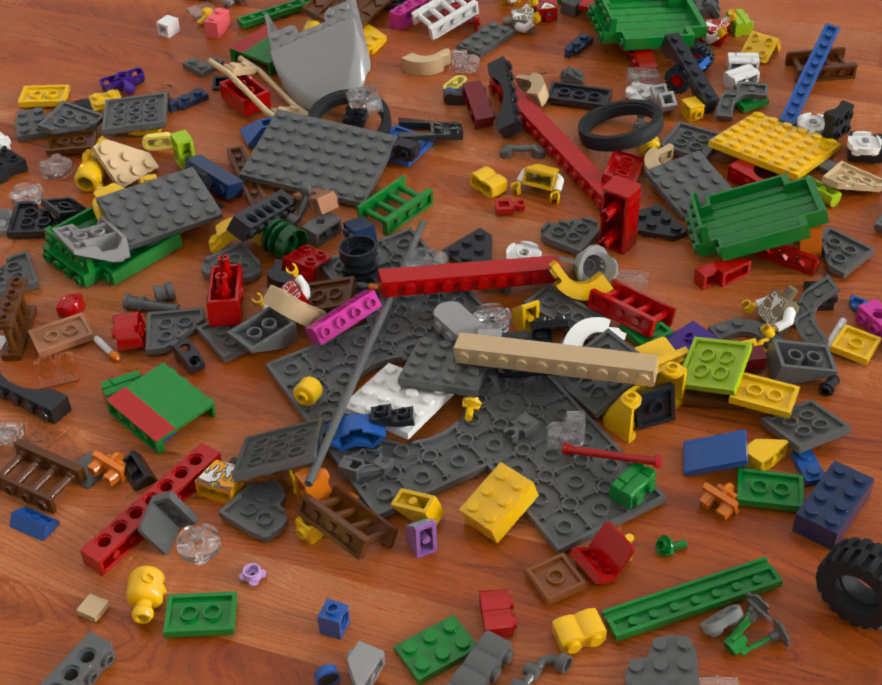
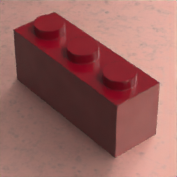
M481 80L463 83L461 94L474 129L493 126L496 115L495 111L491 109L490 98L486 96V87L482 85Z

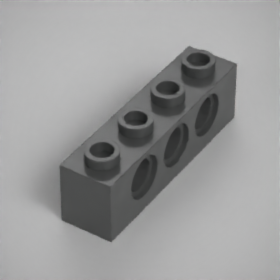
M90 631L40 685H93L97 681L98 676L107 667L111 666L116 658L112 643Z

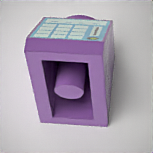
M425 518L405 526L406 541L417 559L437 551V531L434 519Z

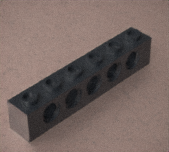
M281 189L234 215L226 230L242 242L253 239L256 234L260 235L273 219L281 218L284 220L290 213H294L297 200Z

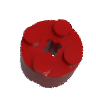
M134 311L112 316L114 327L111 328V335L113 339L117 340L118 352L146 348V334H144L146 324L141 312Z

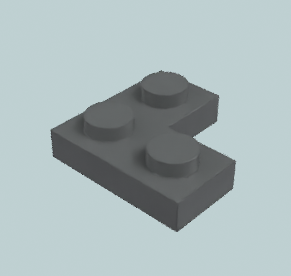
M215 56L210 57L222 66L224 65L223 60ZM193 57L182 63L184 69L201 78L217 71L216 68L207 63L208 60L202 62Z

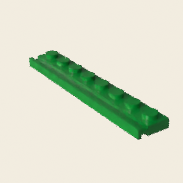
M765 556L602 610L601 617L605 619L614 640L618 642L746 599L745 594L747 592L761 594L782 586L783 580L772 564L768 563V558Z

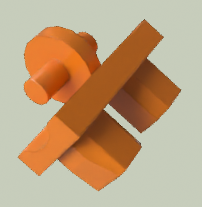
M97 450L92 453L93 461L87 466L90 475L97 477L101 472H104L105 474L102 476V479L110 487L117 482L123 484L127 480L124 476L126 463L123 462V454L115 452L113 455L107 454L105 456Z
M705 482L702 486L703 493L699 499V504L708 510L714 503L718 504L719 507L715 511L716 515L724 521L732 514L737 516L740 510L737 508L739 503L735 500L738 495L733 492L734 485L727 483L723 486L719 483L715 488Z

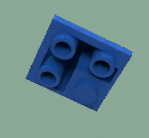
M273 117L256 120L240 128V133L248 148L257 145Z

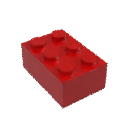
M250 75L236 76L267 108L272 107L270 91ZM230 78L219 82L221 98L241 115L250 117L261 111Z

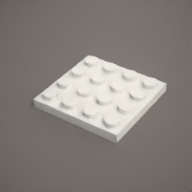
M388 363L351 396L344 413L348 415L371 414V407L390 403L393 409L413 406L415 411L414 426H385L386 431L409 439L454 394L398 385V377L403 368Z

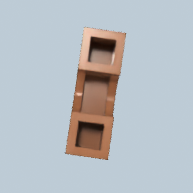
M313 188V196L308 197L310 202L306 211L312 209L314 214L323 215L339 207L338 197L332 190ZM300 191L292 195L297 200L295 205L297 211L304 198Z

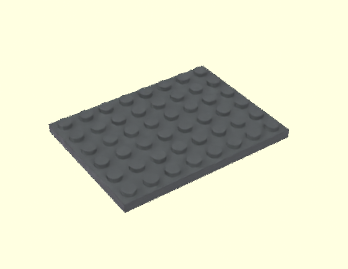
M277 109L239 176L243 180L299 192L302 184L307 181L311 183L312 188L334 191L338 197L337 202L357 207L370 198L393 153V145L398 140V136Z

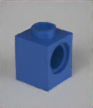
M326 599L317 616L320 634L342 639L350 623L348 604Z

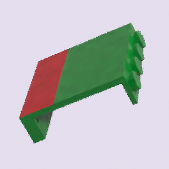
M267 25L229 48L231 61L237 62L239 56L248 57L268 65L269 76L277 72L270 54L271 46Z
M165 363L155 367L106 399L109 414L158 455L165 452L164 439L204 412L208 415L210 414L213 418L216 417L214 401L210 397H206L198 387L192 386L185 377L182 378L174 368L168 367Z

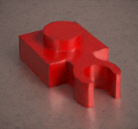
M511 198L494 200L496 215L514 214V211H525V204L522 199L512 201Z

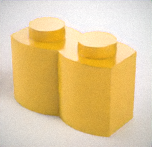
M488 166L470 173V185L474 189L481 191L488 198L492 199L507 191L506 178L496 174Z
M596 608L585 609L574 615H565L552 621V633L561 653L574 654L583 647L600 646L606 640L607 631Z

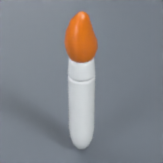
M94 336V342L111 359L119 361V354L102 338Z

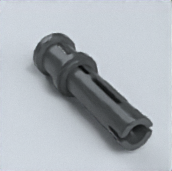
M126 293L123 298V309L126 310L131 308L137 309L139 312H144L145 310L157 312L180 309L177 308L180 307V304L147 299L145 296L136 297Z

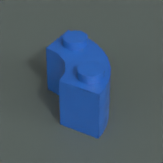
M371 414L343 416L330 445L342 452L356 446L373 449L386 438L385 426L372 424ZM331 422L326 425V432Z

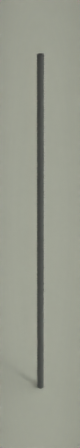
M420 220L400 267H408L426 226L425 220ZM386 297L317 452L316 462H313L304 484L307 487L313 486L394 297Z

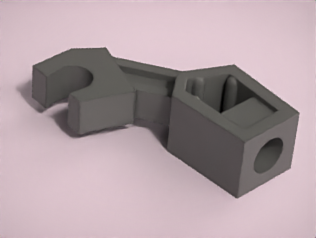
M344 455L338 464V475L355 482L363 477L379 474L386 475L394 468L395 459L390 458L389 462L383 463L384 456L379 455L372 463L365 464L363 459Z

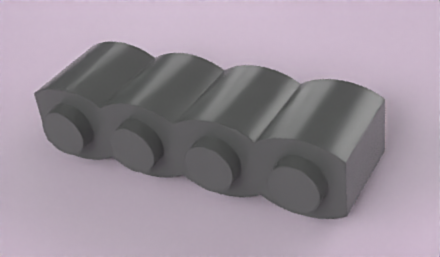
M487 630L447 685H491L492 682H497L502 672L501 668L505 664L508 665L514 656L512 642Z

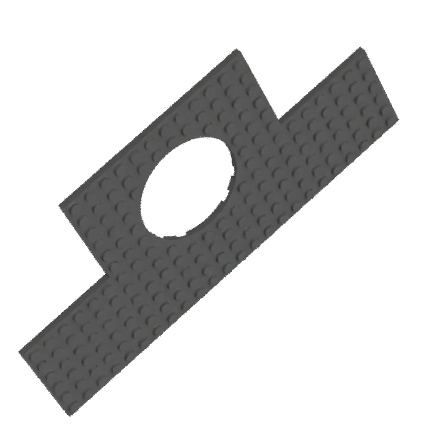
M411 227L378 239L376 246L379 269L400 267L415 233ZM420 238L408 267L445 264ZM339 254L333 256L329 262L318 268L328 280L343 278ZM378 274L373 279L363 283L377 284ZM355 289L354 296L358 295L364 290ZM471 290L396 296L393 299L358 382L368 373L386 366L388 363L407 362L419 337H427L439 341L445 340L433 327L434 310L443 302H459L481 324H492V328L501 329L502 333L510 331ZM374 291L383 306L386 297L382 298L380 291ZM381 308L363 318L364 325L343 332L323 345L313 344L265 363L266 370L304 422L324 418L327 425L332 421ZM489 367L477 395L482 405L479 411L474 410L471 421L465 420V408L459 422L456 421L451 427L437 435L413 440L411 444H398L397 440L384 439L373 449L356 446L342 452L330 445L327 454L337 468L344 455L363 459L365 464L372 463L379 455L384 456L383 463L389 462L390 458L395 459L394 468L386 475L379 474L363 477L357 482L346 479L366 506L383 518L398 512L390 504L401 488L436 495L486 471L491 473L502 462L534 482L539 496L523 514L557 555L593 539L606 521L612 522L617 527L666 502V496L656 486L651 493L647 492L644 495V499L639 505L635 504L631 509L627 510L620 503L617 504L609 498V487L632 462L562 454L564 443H570L571 446L625 452L551 375L499 379L497 368ZM308 376L319 380L323 388L321 397L312 406L301 405L295 400L293 395V389L302 378ZM524 412L540 422L539 429L526 438L520 435L516 443H511L512 435H508L506 438L503 437V430L506 427H511V421ZM325 425V429H324L322 441H323V439H324V437H325V434H326V425Z

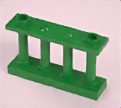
M402 175L357 206V216L364 218L370 216L381 222L383 234L389 236L434 204L433 190L427 188L423 192L418 193L406 187V179ZM403 192L413 198L407 201L398 195ZM392 200L402 206L396 209L386 203ZM381 208L391 214L384 217L375 211Z

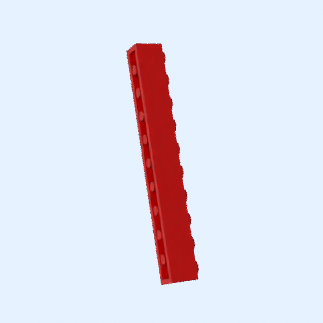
M557 255L387 268L378 269L377 285L381 297L384 298L551 284L559 278L555 279L549 271L552 269L549 263L555 260L562 269L563 266Z

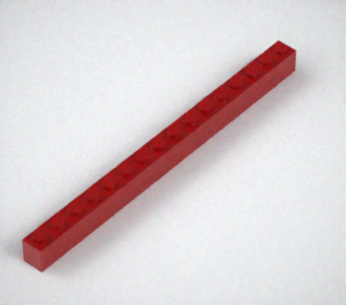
M490 78L489 92L502 104V86L497 85ZM514 82L517 89L515 93L518 97L517 105L520 108L521 125L525 131L544 148L555 163L563 169L564 173L601 210L603 186L607 183V181L601 180L603 173Z

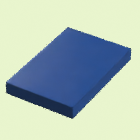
M745 429L683 441L684 474L686 477L748 465L747 433Z

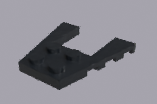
M398 117V126L430 129V133L399 132V138L411 139L419 142V140L431 142L434 139H443V141L463 140L462 124H459V122L453 121L449 123Z

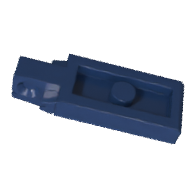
M581 33L565 47L564 57L571 58L574 54H581L594 42V37Z
M201 88L194 89L187 94L170 100L168 102V111L173 113L179 109L186 110L208 100L209 94Z

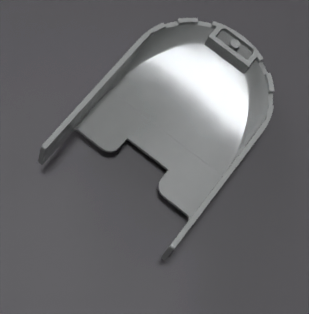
M347 0L327 9L324 13L325 22L298 33L294 25L277 30L269 15L265 14L271 46L270 54L286 94L306 111H309L320 98L329 93L344 89H361L366 82L365 77L370 72L371 61L356 0Z

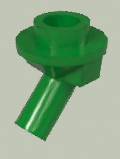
M661 535L655 547L659 556L670 557L674 554V551L688 548L686 539L672 542L671 537L668 535Z

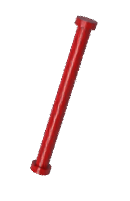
M564 443L562 446V454L567 456L575 454L653 465L654 468H660L662 463L660 455L651 457L571 446L570 443Z

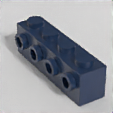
M201 154L185 158L184 169L193 167L196 172L201 170L208 174V178L213 181L209 190L213 193H216L224 200H231L242 196L244 181Z

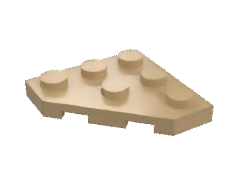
M108 139L91 148L112 182L121 187L128 186L138 180L139 177H143L159 167L149 152Z
M840 161L827 172L821 181L826 186L836 189L882 191V178L844 161Z

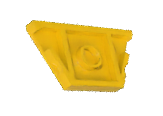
M370 24L363 28L369 54L373 55L387 42V36Z

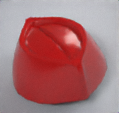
M81 293L63 296L56 306L57 314L62 318L83 313L85 310V303Z

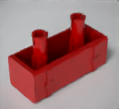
M615 175L603 186L602 206L599 214L601 218L599 241L597 244L604 247L605 250L609 249L618 254L625 255L636 244L639 207L642 195L641 184Z
M224 254V261L223 255L217 257L218 265L211 266L209 273L206 306L208 321L211 327L239 325L243 318L242 307L245 288L242 265L230 264L229 256Z

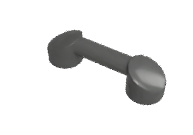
M506 144L500 149V157L504 159L511 158L513 152H532V157L535 159L545 157L544 148L538 144Z
M307 181L300 188V194L304 195L297 214L290 213L286 219L287 222L295 226L303 219V215L310 202L308 197L313 196L312 185Z

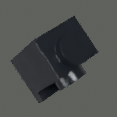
M400 137L393 145L394 160L399 158L413 162L419 156L418 142Z

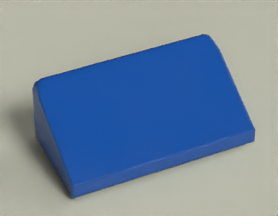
M27 506L11 512V528L41 541L45 540L60 523L57 519Z

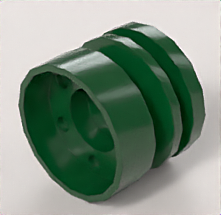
M276 218L269 222L261 236L262 249L278 259H282V261L284 256L308 244V234L305 230L281 218Z

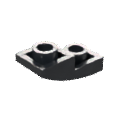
M391 403L371 407V423L387 427L414 426L415 411L413 406L393 409Z

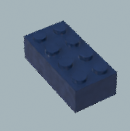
M834 460L797 511L792 531L831 550L836 543H839L870 497L875 479Z

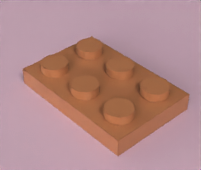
M82 312L28 330L29 337L39 358L50 356L51 354L94 340V333Z

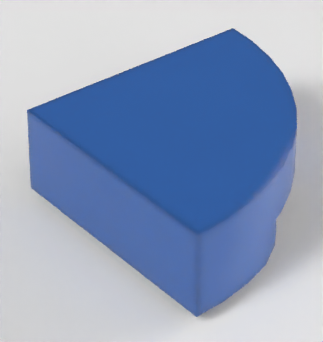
M851 295L849 306L857 314L858 306L869 302V300Z

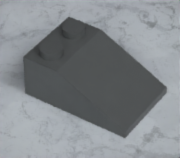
M267 307L227 332L228 336L251 353L284 349L298 340L296 322L271 307Z
M772 339L766 352V362L771 377L776 381L794 385L834 376L838 373L827 344Z

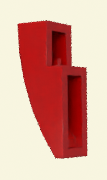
M730 259L695 268L693 283L702 290L715 284L724 287L749 275L752 260Z

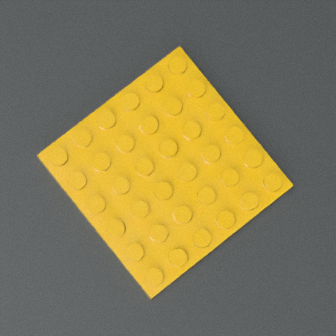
M762 112L752 113L708 142V147L779 175L787 173L792 180L805 176L826 159L837 153L842 145L834 139L822 137L821 134L807 132L805 128L795 127L788 122H779L777 118L765 116Z

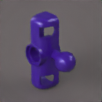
M137 67L101 78L99 82L103 92L118 89L128 95H132L135 92L134 85L145 81V74L141 68ZM137 72V75L132 76V73ZM108 80L109 84H104V81Z

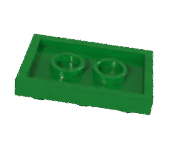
M738 467V496L736 501L741 506L797 512L804 503L803 475Z
M237 591L168 594L163 630L164 637L235 635L238 604Z
M452 615L395 645L394 652L416 683L421 685L465 661L468 654L477 644L455 615Z

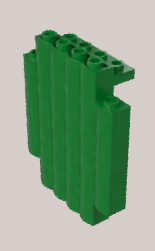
M594 0V3H590V7L587 9V17L590 18L598 40L602 44L619 43V47L624 51L660 48L666 34L678 32L687 47L693 46L695 38H706L708 29L693 0Z
M787 173L706 195V203H703L702 206H700L697 192L690 193L691 200L688 201L690 209L687 210L688 217H685L694 254L698 253L700 258L717 253L718 257L723 258V261L811 238L809 228L829 223L827 209L812 175L790 181Z
M91 206L54 227L48 226L44 228L46 244L42 246V256L47 263L52 264L56 270L63 272L67 278L73 279L78 286L87 288L101 279L115 286L182 247L183 244L181 233L129 250L130 258H126L122 262H111L74 255L52 229L74 224L78 229L95 226L98 221Z

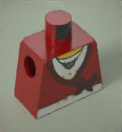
M538 0L536 6H531L534 8V13L539 12L541 15L540 22L551 23L558 19L557 0Z

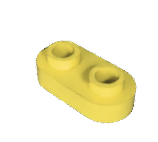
M463 75L454 76L443 85V91L447 87L454 89L462 88V84L467 82V77Z
M171 133L147 134L142 139V146L148 151L172 148Z

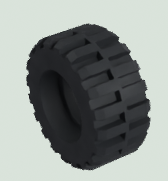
M860 537L843 539L833 546L817 568L816 584L818 592L822 593L821 598L824 602L828 603V608L832 612L835 611L839 614V618L842 620L846 619L851 625L856 627L862 626V629L870 630L873 628L874 630L882 629V544L880 542L874 543L872 539L868 538L863 540ZM858 579H860V580H862L863 582H865L868 586H870V588L867 587V586H865V585H864L863 583H861Z

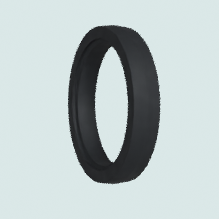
M344 89L329 93L320 98L308 113V116L321 118L327 111L336 106L361 104L372 108L379 114L381 124L376 131L390 134L391 115L387 104L376 94L365 90Z
M640 99L615 101L599 106L585 114L578 123V134L581 143L586 148L594 151L615 152L641 146L657 137L664 126L661 108L651 101ZM641 115L652 119L645 126L624 134L606 136L590 132L596 125L620 116Z

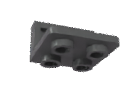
M693 0L700 13L710 9L715 19L721 17L719 0Z
M169 491L152 496L138 527V532L161 554L166 555L169 554L179 529L196 524L199 517L177 494Z

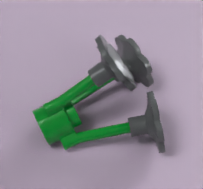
M747 592L745 594V601L749 605L746 610L747 613L731 634L722 641L726 649L734 656L740 653L744 657L749 651L769 641L774 642L780 639L786 647H789L790 637L784 625L777 618L773 619L774 631L768 633L767 637L746 647L748 640L742 633L752 622L755 623L760 617L772 621V618L768 616L770 613L769 604L758 594Z

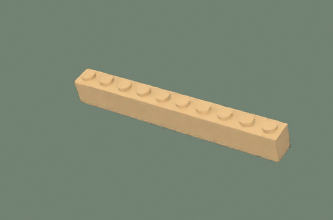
M460 332L454 345L455 363L651 387H654L658 373V355L463 332Z

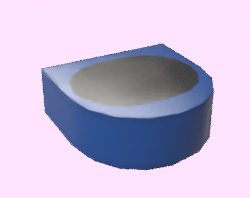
M326 664L319 667L314 673L315 685L339 683L340 675L336 666Z

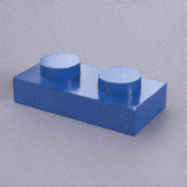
M812 449L800 454L795 450L791 451L790 458L799 475H803L805 487L816 486L825 473Z

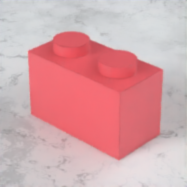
M216 8L204 21L206 37L219 39L231 26L229 10L223 8Z

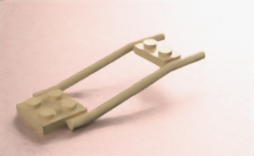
M238 57V61L241 63L231 62L223 66L211 58L208 59L207 63L228 76L268 117H273L277 109L308 116V111L297 105L260 67L244 57ZM258 73L290 106H279L269 110L236 76Z

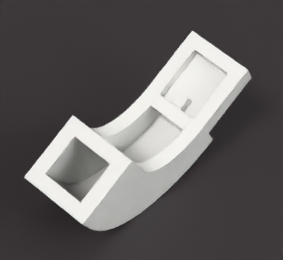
M591 317L576 323L563 337L560 344L583 346L585 340L596 338L608 328L623 340H625L627 333L622 332L617 327H609L610 319Z

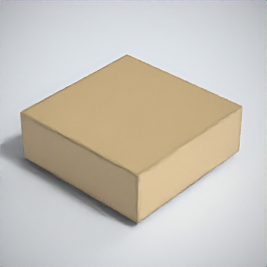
M90 593L76 609L77 615L97 623L110 607L109 601Z

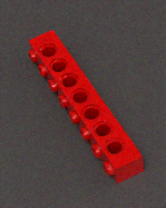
M200 443L191 450L185 458L179 461L168 473L164 474L160 480L148 488L143 495L133 501L126 510L80 549L84 564L100 575H105L144 539L138 532V527L152 496L172 491L185 502L197 491L195 480L215 460L222 461L221 453L204 443Z

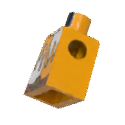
M232 457L228 463L215 460L195 480L197 495L223 504H227L241 491L244 484L242 480L234 482L232 472L238 458Z

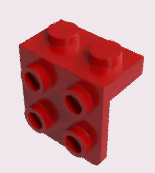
M303 245L283 257L282 271H286V267L289 271H294L295 267L292 264L294 263L299 270L298 274L302 275L307 283L316 282V269L329 262L332 256L325 251H319L311 248L309 245Z
M606 521L589 547H573L569 554L575 560L576 565L587 573L591 582L595 584H614L634 554L635 548L612 522Z

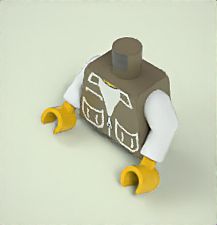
M529 0L530 3H526L521 9L511 10V17H503V26H511L515 33H536V24L541 21V15L539 12L534 13V8L531 6H536L538 0Z
M788 285L784 292L774 289L769 295L755 300L754 303L750 300H744L741 305L747 314H752L755 308H758L756 312L766 323L760 330L767 338H773L776 331L787 334L791 325H793L799 311V305L794 301L798 290Z

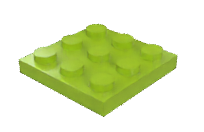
M694 336L683 367L687 369L685 389L736 395L753 349L752 343Z

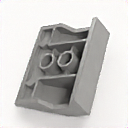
M104 216L99 218L95 226L78 229L74 224L52 229L74 255L111 262H122L126 258H130L127 237Z

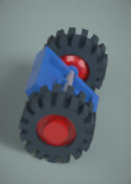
M699 42L698 44L695 43L689 50L704 72L713 64L715 54H712L713 49L710 50L709 45L706 47V43L702 44V42ZM674 64L665 73L664 80L666 81L664 83L668 84L667 88H671V91H675L676 94L679 92L682 94L690 88L689 82L678 64Z

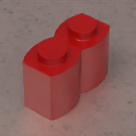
M507 588L479 591V604L484 633L489 630L503 638L513 637V629H517L516 614H511V610L514 609L513 596H508Z

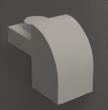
M666 83L651 85L649 89L653 102L661 108L662 113L674 111L677 107L674 92H668Z

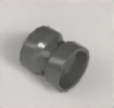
M171 282L165 283L164 286H153L156 301L164 302V300L171 301L176 299Z

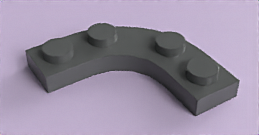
M742 82L735 84L729 90H725L719 98L716 119L732 121L734 106L742 99L767 100L769 84Z
M829 274L808 287L797 302L799 311L795 317V324L804 342L829 343V340L815 321V313L818 307L824 301L840 292L839 287Z
M736 317L708 327L709 332L723 340L748 337L751 339L756 338V341H759L760 339L767 338L760 330L766 323ZM776 331L773 338H769V341L763 343V347L768 349L772 339H785Z

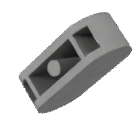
M443 302L434 310L433 327L435 331L451 343H456L460 332L474 334L475 328L482 325L459 302Z

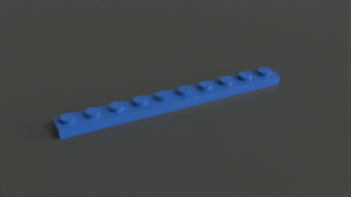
M825 23L779 122H788L795 126L834 44L840 27Z

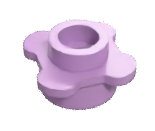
M249 563L243 568V572L239 574V579L248 582L250 586H256L258 581L266 576V571L261 569L256 563Z

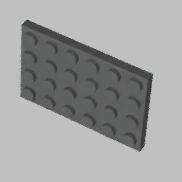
M193 167L96 198L97 204L105 218L127 237L129 250L223 218L222 211Z

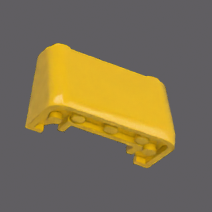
M668 362L658 368L654 386L672 382L675 386V409L683 404L687 369L676 362ZM634 385L624 392L603 414V425L628 444L636 437V433L633 431L635 428V422L633 421L634 410L641 405L642 400L641 396L635 391L651 386Z

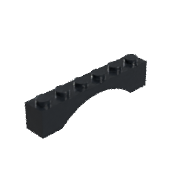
M679 32L666 34L660 46L666 59L674 61L683 70L689 82L692 97L696 96L705 105L704 114L714 112L720 100Z
M502 56L488 63L487 67L489 76L497 85L502 86L503 103L496 118V123L500 134L507 139L522 132V120L519 116L520 108L517 105L518 97L515 93L517 89L513 82L515 78L511 71L513 66L509 60L507 61Z
M0 372L1 399H6L13 405L19 406L28 413H33L42 420L49 421L54 425L72 410L67 395L55 389L39 390L17 386L6 380Z

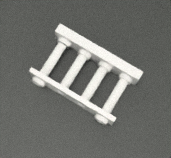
M432 0L411 12L413 24L416 25L419 22H423L428 27L430 38L435 40L479 14L476 0H472L469 3L464 0ZM456 1L462 7L455 10L450 4ZM445 8L450 14L444 17L438 11ZM434 15L439 20L432 23L427 18Z

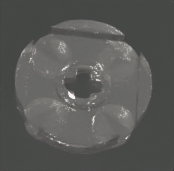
M53 154L51 158L39 163L42 177L48 180H53V177L63 179L73 172L72 160L60 154Z
M23 182L15 185L12 192L9 191V198L13 205H16V202L34 201L37 204H41V199L44 196L43 188L39 183L32 185L31 182Z
M486 303L479 306V310L474 312V317L481 324H492V328L501 329L502 332L509 330L512 322V314L509 308L500 307L499 303Z
M200 523V526L193 527V524L185 527L180 531L176 539L179 556L183 560L195 563L196 565L206 564L208 560L219 552L222 546L218 530L207 523ZM203 541L202 544L195 545V542Z

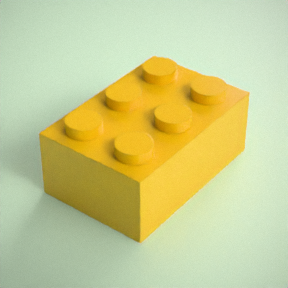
M500 462L461 506L459 511L467 524L498 544L539 495L534 482Z

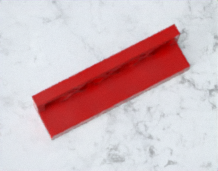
M787 245L752 253L755 256L810 276L815 274L821 261L817 260L818 256Z

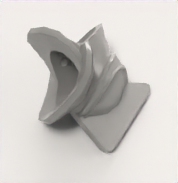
M597 244L588 246L577 254L574 259L558 256L560 261L572 264L578 281H585L600 271L608 282L611 283L618 274L616 260L608 255L604 247Z

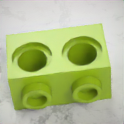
M186 130L170 134L174 159L181 170H184L185 158L195 156L193 139Z

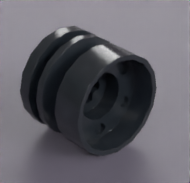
M354 235L340 242L338 246L343 277L355 276L357 282H365L377 276L379 264L376 241L373 238L365 235Z

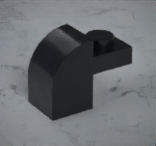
M275 259V266H271V270H267L268 289L270 285L281 288L291 278L295 279L287 271H282V259Z

